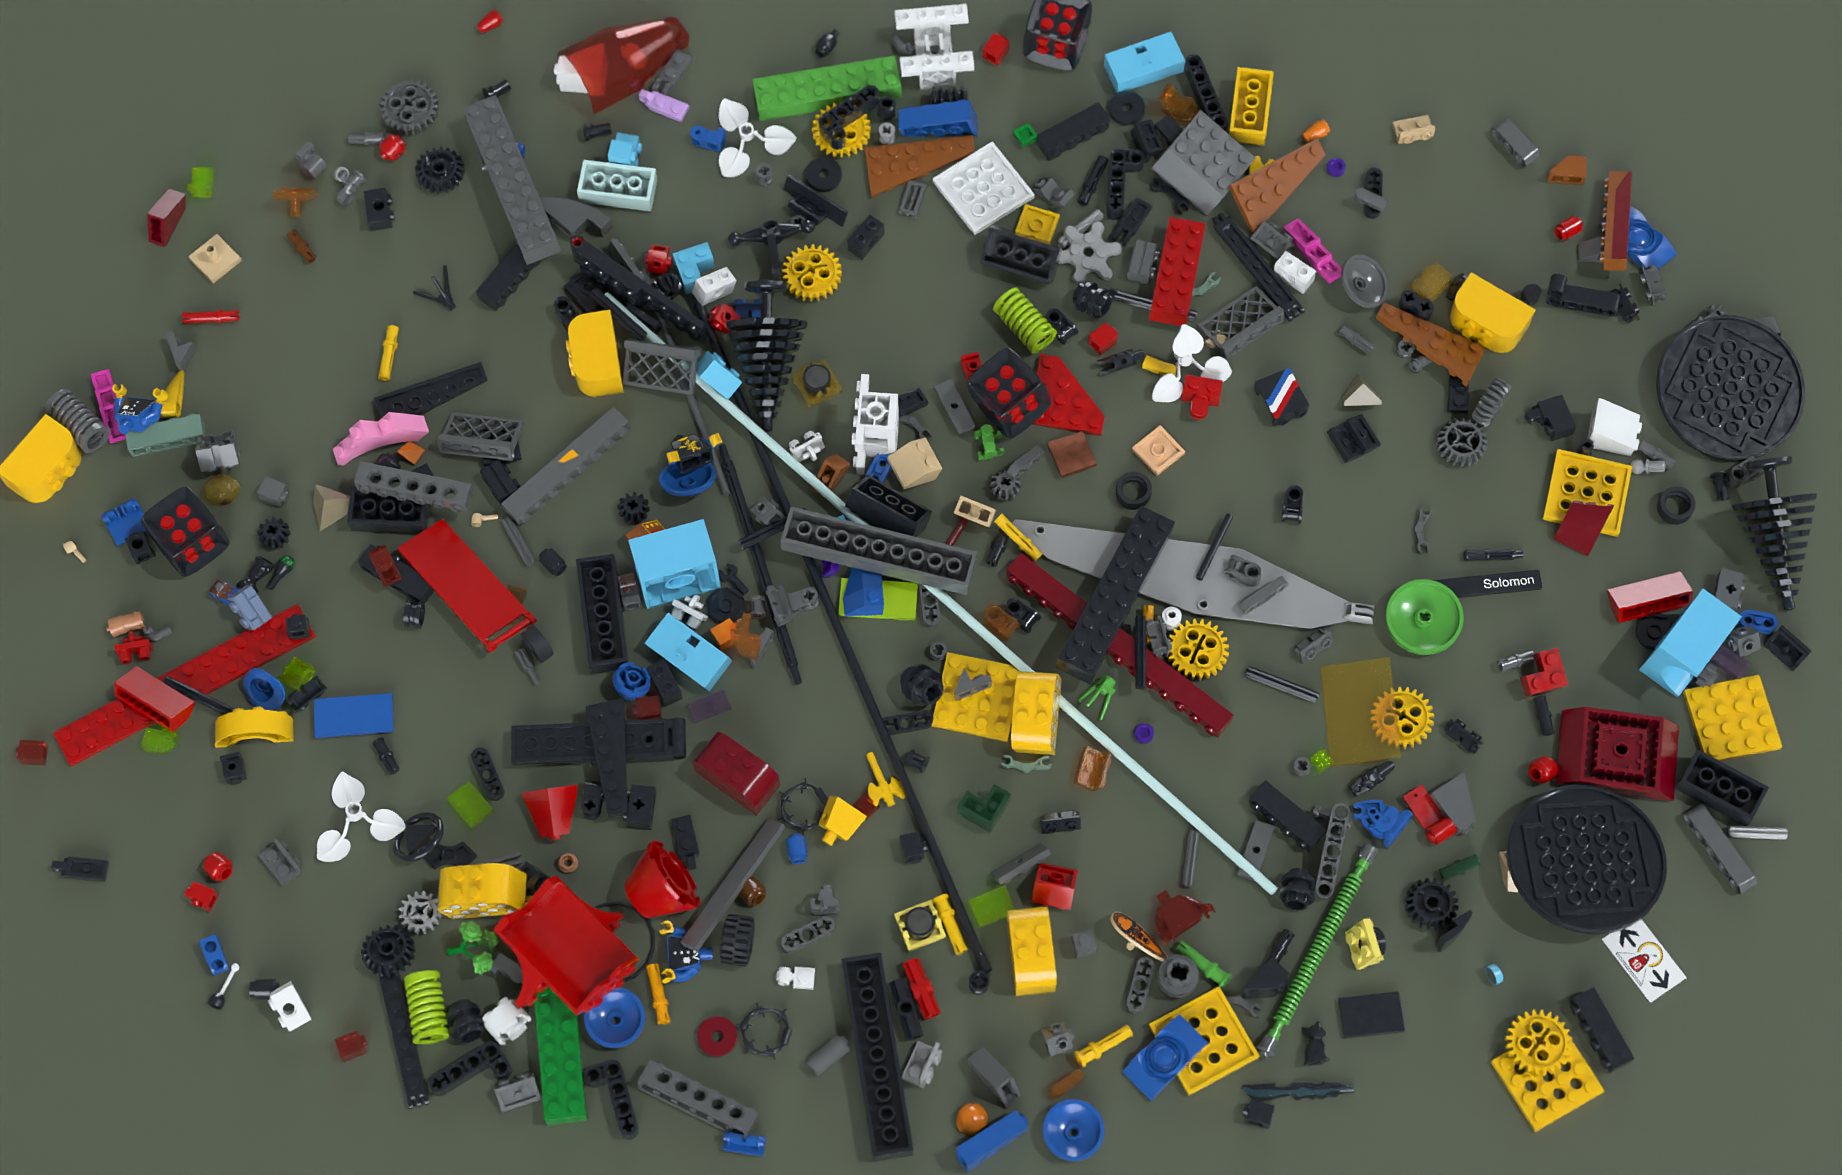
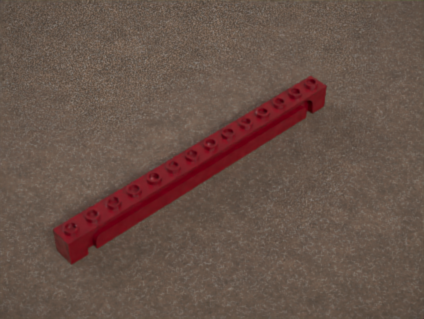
M1021 553L1007 569L1006 576L1009 582L1020 586L1027 596H1033L1037 599L1039 605L1043 608H1049L1056 618L1063 619L1067 622L1069 628L1074 630L1088 603ZM1120 629L1107 654L1113 657L1112 659L1116 664L1126 667L1128 672L1135 677V639ZM1146 648V687L1156 690L1163 700H1169L1173 703L1176 710L1185 712L1193 723H1199L1209 735H1215L1219 738L1233 721L1234 714Z

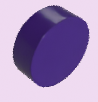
M1339 158L1331 159L1327 165L1328 174L1333 177L1342 176L1346 168L1345 162Z
M1146 723L1139 724L1135 728V739L1141 744H1147L1152 741L1154 736L1152 726Z

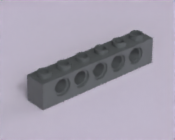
M360 461L354 480L356 488L362 493L373 492L382 497L392 496L401 501H406V499L412 500L420 505L427 503L432 504L436 508L447 507L455 512H468L474 492L470 483ZM375 479H381L378 483H373ZM395 482H398V483H399V484H398L397 486H395V487H392V486H391V485H392L393 483H395ZM412 486H418L416 490H409ZM430 490H436L434 494H428ZM448 494H455L452 498H446Z
M650 1060L639 1078L638 1089L728 1133L731 1131L734 1134H741L746 1139L747 1135L750 1136L757 1123L759 1113L754 1108L744 1106L732 1097L727 1098L717 1090L703 1086L697 1080H690L679 1071H672L660 1062ZM662 1079H663V1080H666L667 1082H666V1083H660L659 1080H662ZM682 1088V1089H684L685 1091H684V1092H679V1091H677V1089ZM696 1097H701V1098H703L704 1100H702V1101H697L695 1098H696ZM714 1106H719V1107H721L722 1109L716 1110V1109H714L713 1107H714ZM731 1115H738L740 1118L735 1119Z

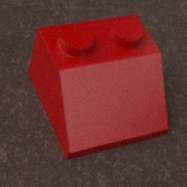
M1040 863L1031 902L1042 906L1049 905L1058 909L1071 910L1078 870Z

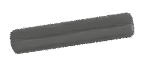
M504 518L502 523L527 567L534 565L535 559L512 518Z
M1190 830L1188 833L1182 886L1185 888H1192L1199 839V832Z

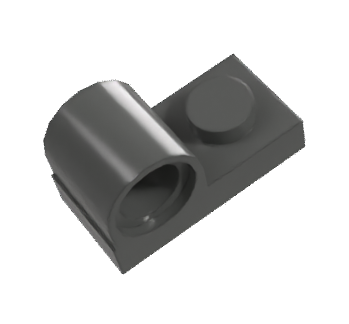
M309 141L295 153L300 169L312 179H315L327 168L326 163L316 154L314 145Z

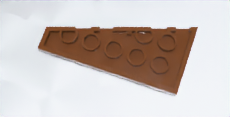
M1383 303L1376 317L1378 321L1393 332H1399L1404 336L1403 339L1409 343L1411 341L1417 346L1416 349L1438 366L1443 365L1449 370L1448 373L1450 375L1459 377L1463 380L1462 384L1466 387L1468 386L1486 347L1386 303Z

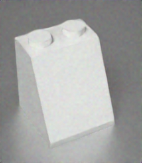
M605 44L559 57L558 64H555L554 74L557 75L556 83L559 84L561 91L604 94L608 66Z
M1599 398L1591 414L1587 439L1593 441V449L1631 456L1634 450L1637 451L1639 439H1636L1637 433L1640 434L1642 423L1639 422L1640 415Z

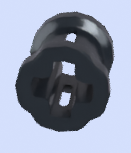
M912 749L905 765H911L923 773L928 766L930 757H924Z

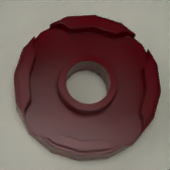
M715 1016L708 1018L702 1023L698 1030L697 1039L704 1053L711 1057H722L733 1051L737 1044L738 1034L736 1027L730 1020L725 1017ZM715 1032H721L723 1039L715 1042L712 1039V1035Z

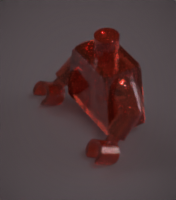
M1164 890L1157 895V899L1162 906L1157 909L1155 929L1163 939L1164 945L1167 946V940L1176 942L1175 939L1201 922L1202 914H1204L1206 919H1209L1210 915L1208 912L1213 911L1215 913L1216 911L1210 903L1205 904L1182 894L1171 898L1168 892Z

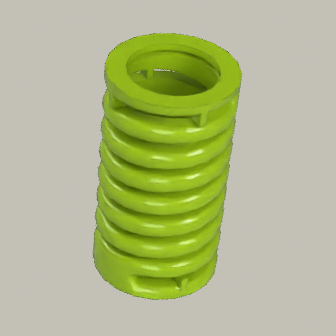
M1015 287L1008 290L994 304L993 310L1000 316L1032 354L1045 349L1056 337L1057 331L1050 323H1047L1043 315L1038 313V310L1034 308L1032 303H1029V300L1025 298L1023 293H1020L1018 288ZM1014 294L1006 302H1004L1010 295Z
M420 971L404 977L414 1044H432L449 1038L448 1028L445 1027L447 1025L446 1013L443 1012L445 1010L443 1005L444 999L441 997L443 991L440 990L442 984L436 982L441 978L438 971Z

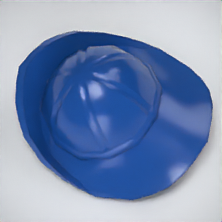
M251 668L246 673L243 680L244 691L254 707H263L264 710L274 711L283 704L285 690L279 680L259 668Z

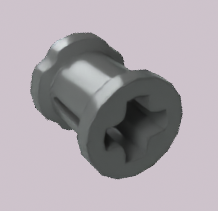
M767 163L759 164L756 168L757 182L762 186H768L773 181L772 168Z
M762 595L750 596L748 598L751 607L749 617L752 619L765 618V597Z

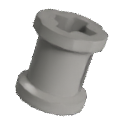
M883 123L879 127V141L883 145H890L895 141V127L891 123Z

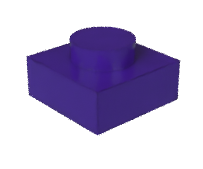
M822 560V577L829 578L836 574L840 564Z

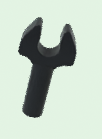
M727 563V569L731 573L726 575L722 570H719L720 580L723 583L732 582L743 595L747 594L749 589L736 577L737 567Z

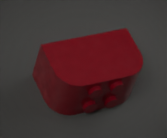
M716 732L693 761L694 771L756 816L780 787L778 774L767 763L722 732Z

